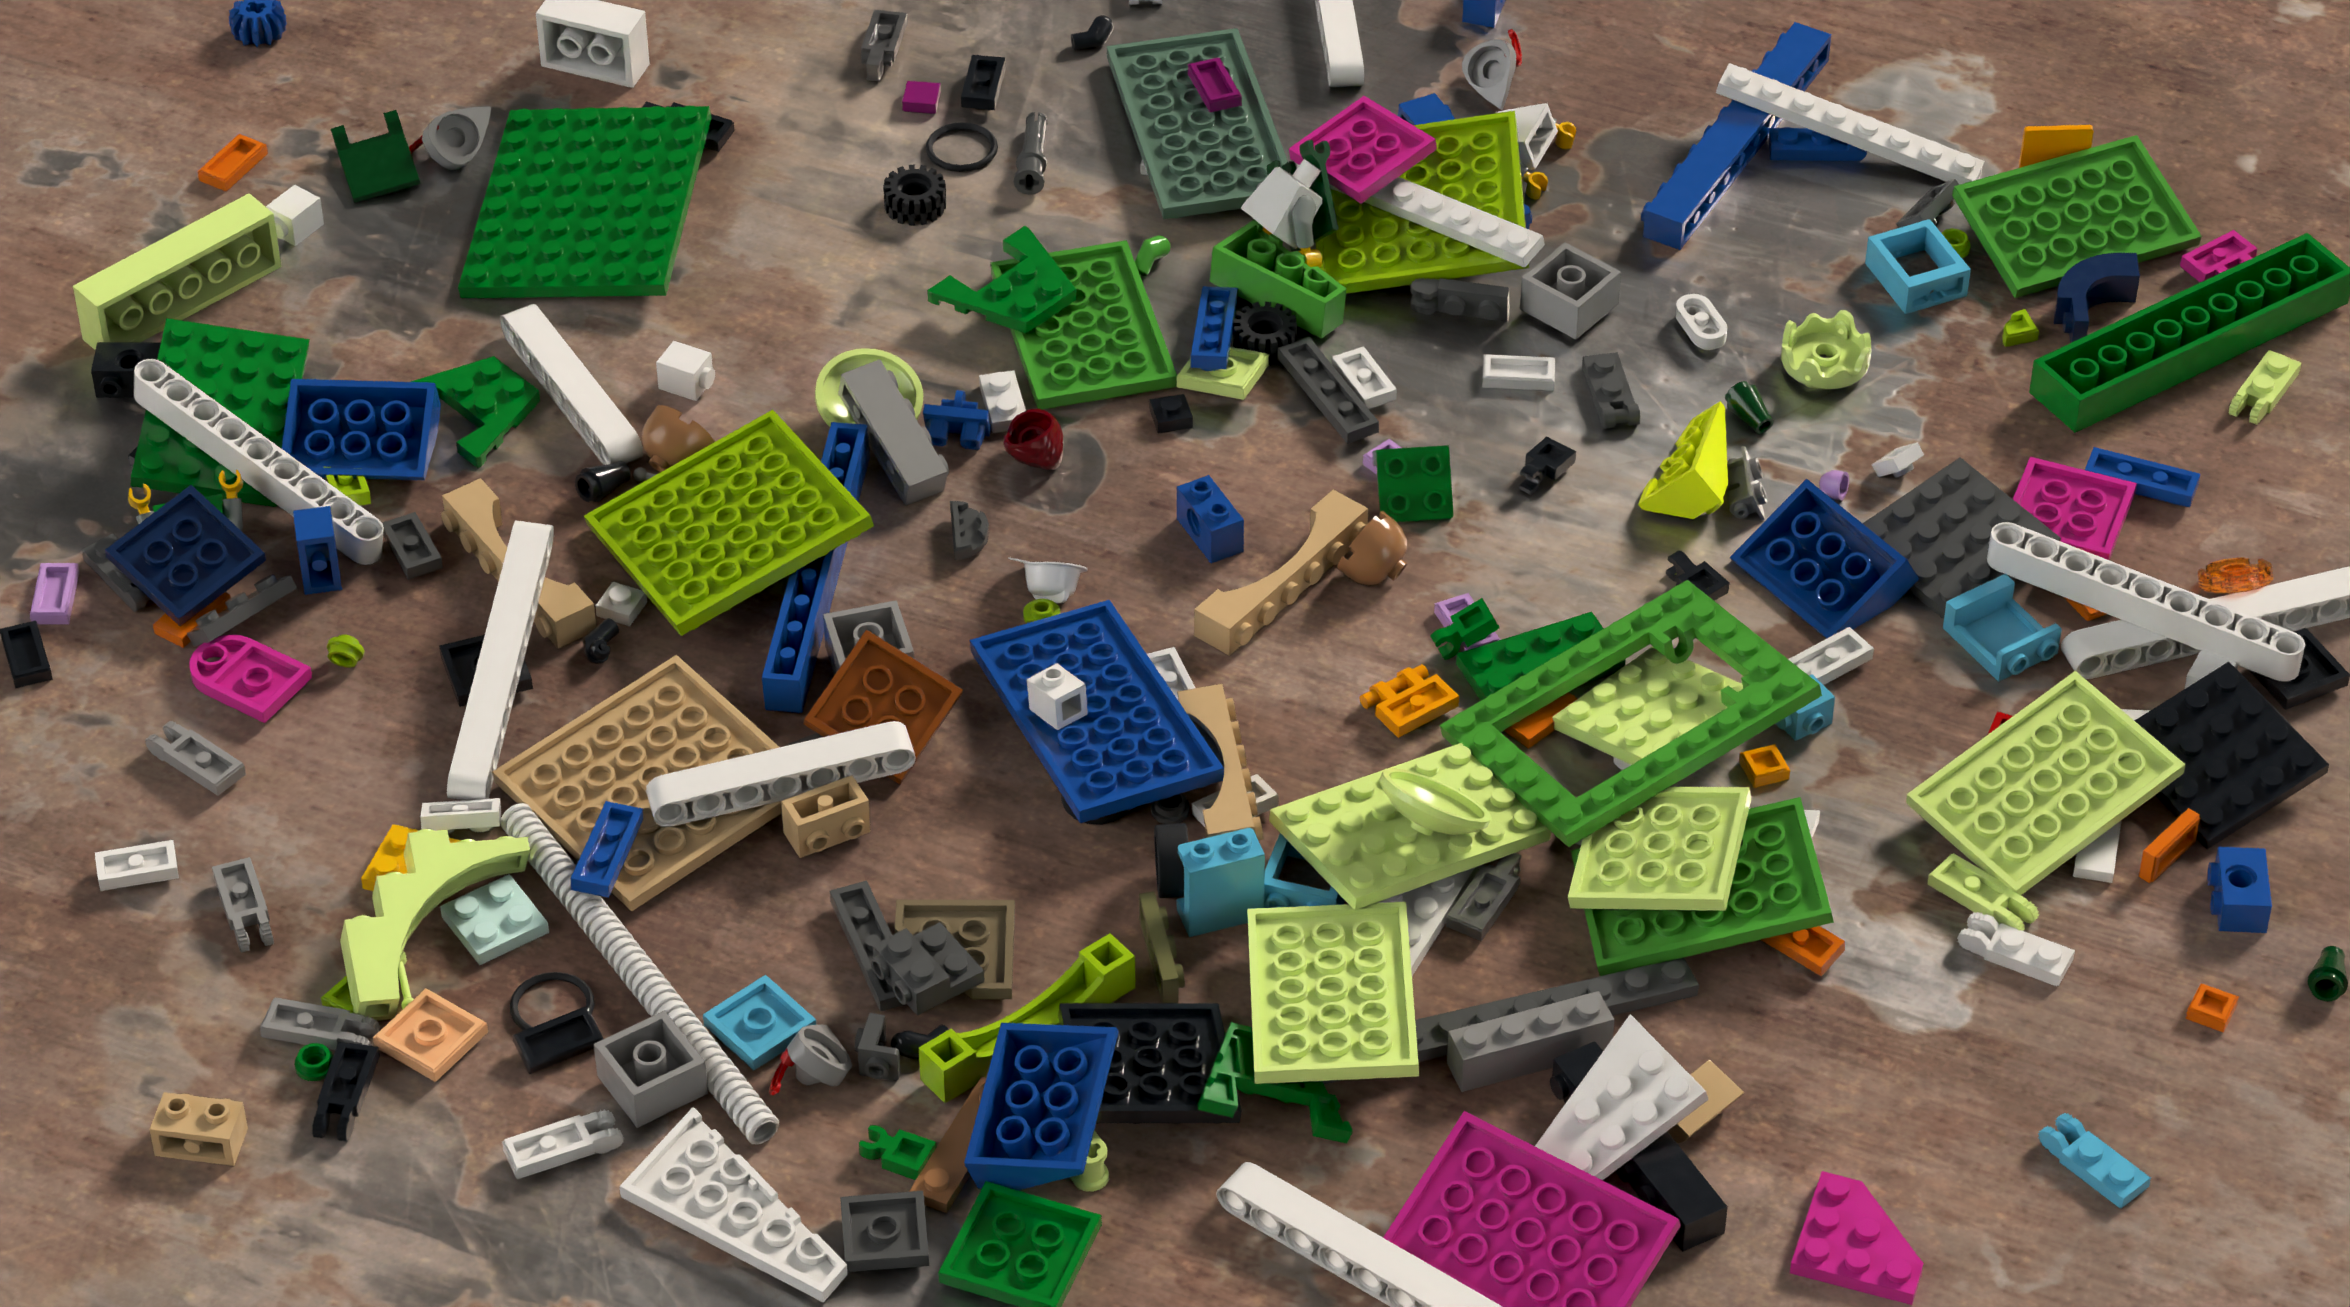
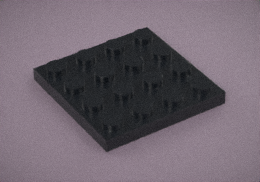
M2230 662L2225 663L2134 720L2185 763L2184 774L2155 796L2176 818L2188 808L2200 814L2196 839L2206 849H2209L2328 773L2329 763Z
M1060 1003L1058 1012L1060 1025L1117 1027L1119 1031L1096 1124L1240 1123L1242 1109L1238 1091V1108L1233 1118L1198 1110L1197 1106L1225 1035L1218 1003Z

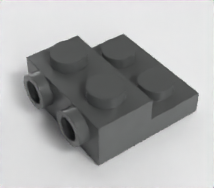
M941 922L915 935H912L905 928L873 945L871 966L874 973L879 979H885L893 988L898 1001L901 1004H907L917 1016L984 982V970Z

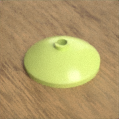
M861 348L846 351L831 359L821 370L815 387L816 406L821 417L829 427L831 422L856 424L838 394L841 374L880 359L886 370L892 371L895 375L899 392L904 399L910 400L915 411V418L918 420L923 405V389L917 374L901 358L883 350Z
M1397 768L1384 769L1380 776L1382 789L1393 806L1402 815L1411 820V827L1426 835H1432L1434 831L1450 835L1473 833L1487 828L1490 823L1491 815L1482 805L1462 792L1437 780Z

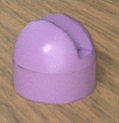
M1831 470L1825 473L1819 481L1820 490L1831 499L1844 500L1849 487L1848 473L1839 470Z

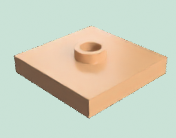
M425 988L373 1037L374 1046L379 1047L380 1051L436 1082L488 1033V1026L483 1020Z

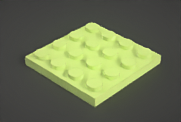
M1652 646L1552 717L1554 729L1632 765L1728 708L1721 701V689L1729 685L1736 692H1739L1743 689V685L1687 659L1682 663H1672Z
M1669 787L1583 838L1568 894L1570 908L1726 911L1751 803L1749 787Z

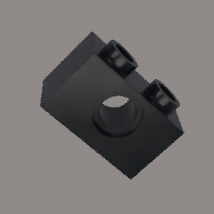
M97 342L91 369L96 398H134L135 366L146 359L157 360L161 342Z

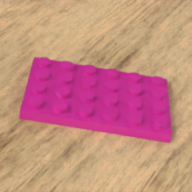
M1464 1111L1383 1238L1502 1307H1631L1681 1225L1678 1218Z

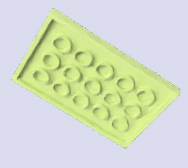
M2074 671L1910 791L1906 797V804L1977 867L2000 880L2014 893L2022 895L2183 775L2185 763L2078 672Z
M1462 743L1390 768L1403 769L1427 776L1462 792L1478 802L1491 815L1488 827L1478 832L1450 835L1434 831L1432 835H1426L1416 831L1411 827L1412 821L1396 810L1383 791L1380 783V776L1383 770L1270 809L1269 822L1354 910L1549 841L1551 837V831L1537 820V815L1527 810L1515 798L1514 792L1505 788L1493 776L1492 771L1484 767L1471 754L1470 749L1463 746Z
M1406 902L1374 903L1358 910H1354L1349 904L1247 909L1255 1084L1419 1076Z

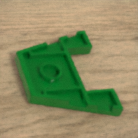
M1023 226L1003 240V251L1020 261L1016 266L978 291L972 290L949 275L928 289L927 296L928 301L932 304L940 305L941 301L954 305L957 312L968 314L974 311L986 315V321L1028 333L1076 300V288L1027 226Z
M495 356L411 381L435 383L439 399L443 400L478 427L477 430L456 442L457 453L477 468L483 466L487 461L486 455L492 448L497 450L504 442L503 436L511 427L517 428L540 402L539 390Z
M1233 1022L1230 1023L1197 1105L1198 1110L1233 1118L1238 1108L1237 1090L1245 1094L1268 1096L1284 1103L1294 1102L1309 1106L1312 1135L1347 1144L1353 1133L1349 1121H1342L1338 1113L1341 1106L1335 1095L1328 1094L1323 1082L1255 1084L1252 1027Z

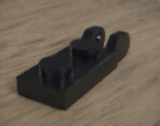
M338 1042L317 1100L318 1108L312 1125L313 1137H325L329 1127L330 1114H339L341 1116L337 1125V1138L339 1141L347 1142L351 1138L355 1117H358L380 1058L379 1047Z

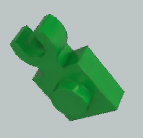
M870 1125L868 1128L869 1140L875 1141V1143H868L862 1140L859 1142V1154L863 1158L869 1160L881 1158L882 1169L913 1180L918 1178L937 1148L935 1141L901 1129L898 1130L895 1137L887 1134L884 1128L876 1125Z

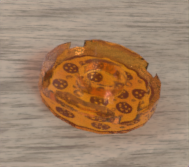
M2245 557L2222 559L2206 565V571L2202 568L2198 571L2199 588L2213 593L2247 592L2267 586L2274 580L2272 564L2260 558L2258 559V564H2250L2249 558Z

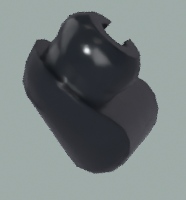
M1100 15L1093 20L1088 31L1071 34L1073 50L1103 46L1113 31L1112 20L1105 15Z

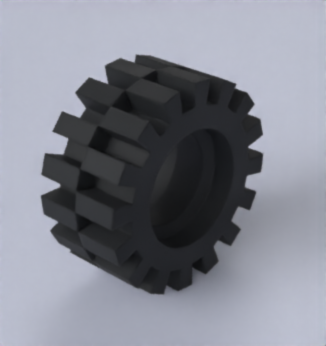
M915 164L909 165L908 170H905L903 166L897 168L898 174L891 171L889 178H885L883 185L884 206L886 214L889 213V217L892 220L898 218V223L904 224L907 220L910 226H915V221H920L921 225H925L928 218L933 222L937 220V215H943L944 209H946L945 180H943V175L941 173L937 174L936 169L931 168L927 171V166L921 165L920 169H915Z
M1259 302L1253 303V309L1246 305L1242 308V312L1238 311L1233 320V347L1269 354V365H1271V360L1274 359L1277 364L1281 363L1278 359L1279 347L1297 341L1296 317L1292 315V311L1288 308L1283 311V305L1278 303L1275 308L1271 307V302H1265V306L1261 307ZM1268 332V333H1272V334H1258V333Z

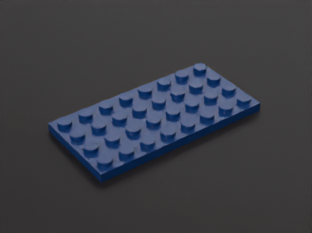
M1110 600L970 640L971 653L1079 823L1096 820L1100 817L1133 809L1140 805L1170 798L1173 795L1223 781L1224 767ZM1056 663L1085 683L1088 709L1087 715L1059 730H1056L1029 709L1027 688L1028 678Z

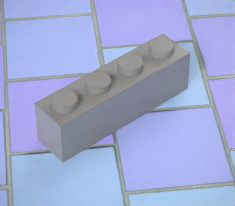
M879 359L842 373L838 394L855 423L868 426L869 446L904 505L907 506L944 491L946 478L949 474L948 464L941 454L938 455L933 448L931 436L926 427H921L916 420L915 411L910 400L904 399L899 392L898 383L893 372L887 371Z
M1597 991L1458 1028L1448 1032L1447 1064L1461 1092L1553 1068L1554 1058L1595 1041L1604 1051L1613 1039L1614 1018L1600 992Z

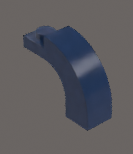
M2137 253L2096 255L2080 261L2064 274L2058 286L2054 324H2063V333H2069L2070 343L2087 336L2089 326L2088 310L2090 308L2108 302L2136 303L2140 279Z

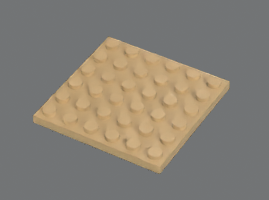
M677 655L492 771L494 782L517 804H527L556 841L578 861L605 801L643 808V822L611 891L631 911H634L782 813V803L779 801L672 827L660 826L655 822L646 793V786L653 778L779 748L773 740Z

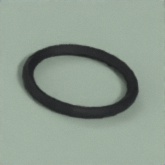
M965 122L952 123L937 129L930 135L926 143V153L934 164L943 169L957 172L972 171L987 165L993 160L998 149L997 139L993 133L980 125ZM965 129L977 131L986 136L990 141L991 148L988 155L982 160L971 164L958 165L940 160L933 152V144L943 133Z
M562 972L542 973L529 978L515 990L510 1001L512 1019L523 1031L532 1028V1026L521 1018L518 1011V1003L523 993L539 982L546 980L570 982L579 987L584 993L586 1006H588L591 1014L595 1006L594 995L590 987L580 978Z

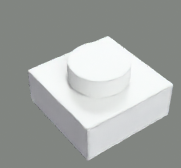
M1918 442L1894 449L1873 463L1872 467L1878 477L1893 473L1894 477L1897 478L1913 470L1914 466L1912 463L1924 456V453Z
M612 582L596 604V615L631 626L647 603L646 594L642 590Z

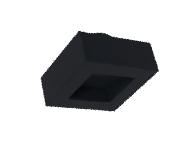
M1185 394L1149 399V410L1158 434L1193 428V416Z

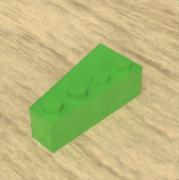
M1255 219L1213 247L1210 272L1211 283L1219 287L1238 288V297L1252 304L1259 302L1260 307L1265 306V302H1271V307L1274 308L1277 303L1283 305V311L1288 308L1292 311V315H1295L1298 327L1320 338H1323L1343 324L1347 289L1318 266H1308L1305 263L1304 255L1297 250L1290 252L1283 246L1281 239L1273 234L1268 235L1265 233L1263 226Z

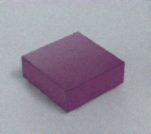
M907 81L902 100V111L936 114L941 94V83Z

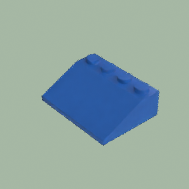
M291 379L282 450L321 478H326V475H334V478H338V475H352L353 479H357V476H365V479L425 481L437 439L441 409L436 384L429 382Z
M1807 478L1730 556V559L1826 639L1848 627L1854 630L1889 609L1919 580L1904 556Z
M1001 1023L964 1162L978 1189H982L985 1181L1019 1191L1084 1173L1119 1033L1117 1027Z

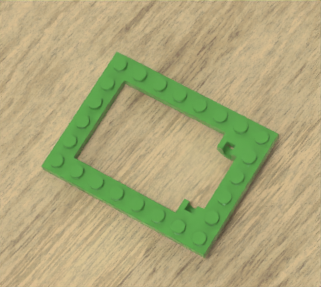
M1686 580L1567 651L1550 659L1526 675L1521 676L1497 692L1487 696L1463 712L1458 713L1440 724L1442 736L1453 746L1462 743L1463 746L1469 748L1471 754L1484 767L1489 768L1493 776L1505 788L1514 792L1515 798L1527 810L1537 815L1539 822L1570 847L1822 696L1818 682L1689 580ZM1678 637L1679 643L1676 648H1673L1672 640ZM1696 638L1743 676L1741 678L1743 685L1741 691L1736 692L1729 685L1721 689V701L1728 708L1577 798L1501 733L1648 645H1652L1672 663L1678 664L1689 658L1694 648L1693 640Z

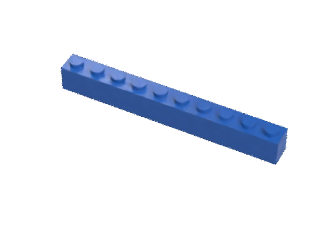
M1794 22L1786 33L1783 32L1780 35L1774 49L1766 52L1757 70L1753 69L1751 72L1777 80L1780 83L1805 92L1829 61L1832 34ZM1732 100L1727 107L1724 106L1716 122L1712 126H1707L1700 142L1697 145H1692L1685 161L1682 164L1678 163L1669 181L1661 184L1653 201L1645 204L1641 213V221L1644 222L1643 237L1681 250L1766 142L1769 136V128H1776L1783 119Z
M831 422L821 462L859 502L870 460L868 426L865 424ZM848 541L789 576L762 674L765 710L803 713L824 634L823 614L830 612Z

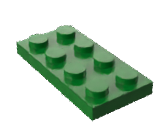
M1591 611L1457 653L1456 665L1481 701L1604 628ZM1626 659L1587 682L1614 674L1625 666Z

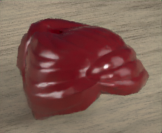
M1029 409L1016 415L1010 423L1008 433L1004 436L1003 444L1005 450L1022 464L1043 468L1048 471L1057 469L1061 465L1063 458V433L1056 418L1051 413L1041 409Z

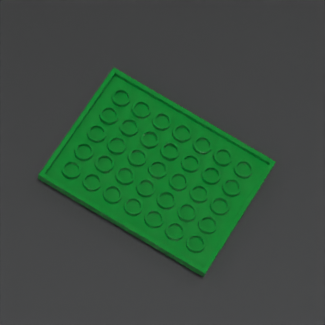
M654 106L642 108L589 107L585 109L510 110L458 285L460 298L666 296L711 121L710 107Z

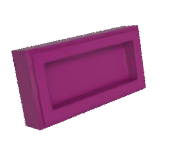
M1220 58L1187 64L1188 75L1209 112L1242 106V95Z

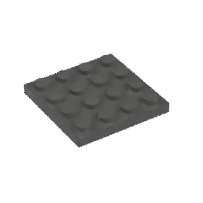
M1961 457L1863 523L1908 560L1919 578L1909 591L1943 619L1946 601L2004 575V573L1991 568L1987 562L1992 528L1996 524L2002 522L2014 523L2061 541L2057 534Z

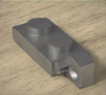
M874 10L861 47V63L866 64L867 67L866 80L880 81L884 66L891 67L893 62H895L908 23L907 13Z
M1513 853L1502 857L1496 866L1490 864L1486 866L1483 864L1447 915L1446 927L1482 941L1518 889L1521 882V877L1518 876L1521 871L1519 867L1521 855Z

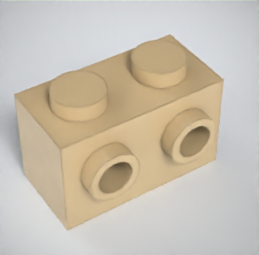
M853 775L781 801L783 833L799 858L823 851L826 848L850 839H856L870 832L869 800Z
M164 1092L149 1130L155 1156L234 1166L248 1126L243 1102Z

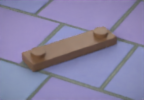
M981 1076L909 1192L923 1191L925 1206L947 1213L970 1177L964 1162L986 1082L985 1077Z

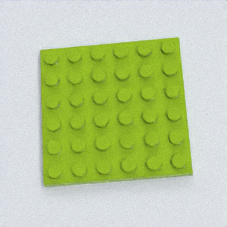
M1515 111L1413 125L1435 138L1437 150L1400 175V178L1526 228ZM1331 188L1338 230L1316 242V249L1322 255V266L1320 269L1347 289L1346 294L1411 285L1412 281L1419 278L1454 279L1529 268V263L1525 268L1368 203H1359L1350 196Z
M774 410L765 413L584 515L588 527L680 636L697 629L703 623L730 610L733 606L754 594L762 592L768 586L795 573L798 569L819 557L825 556L833 549L874 527L871 515Z

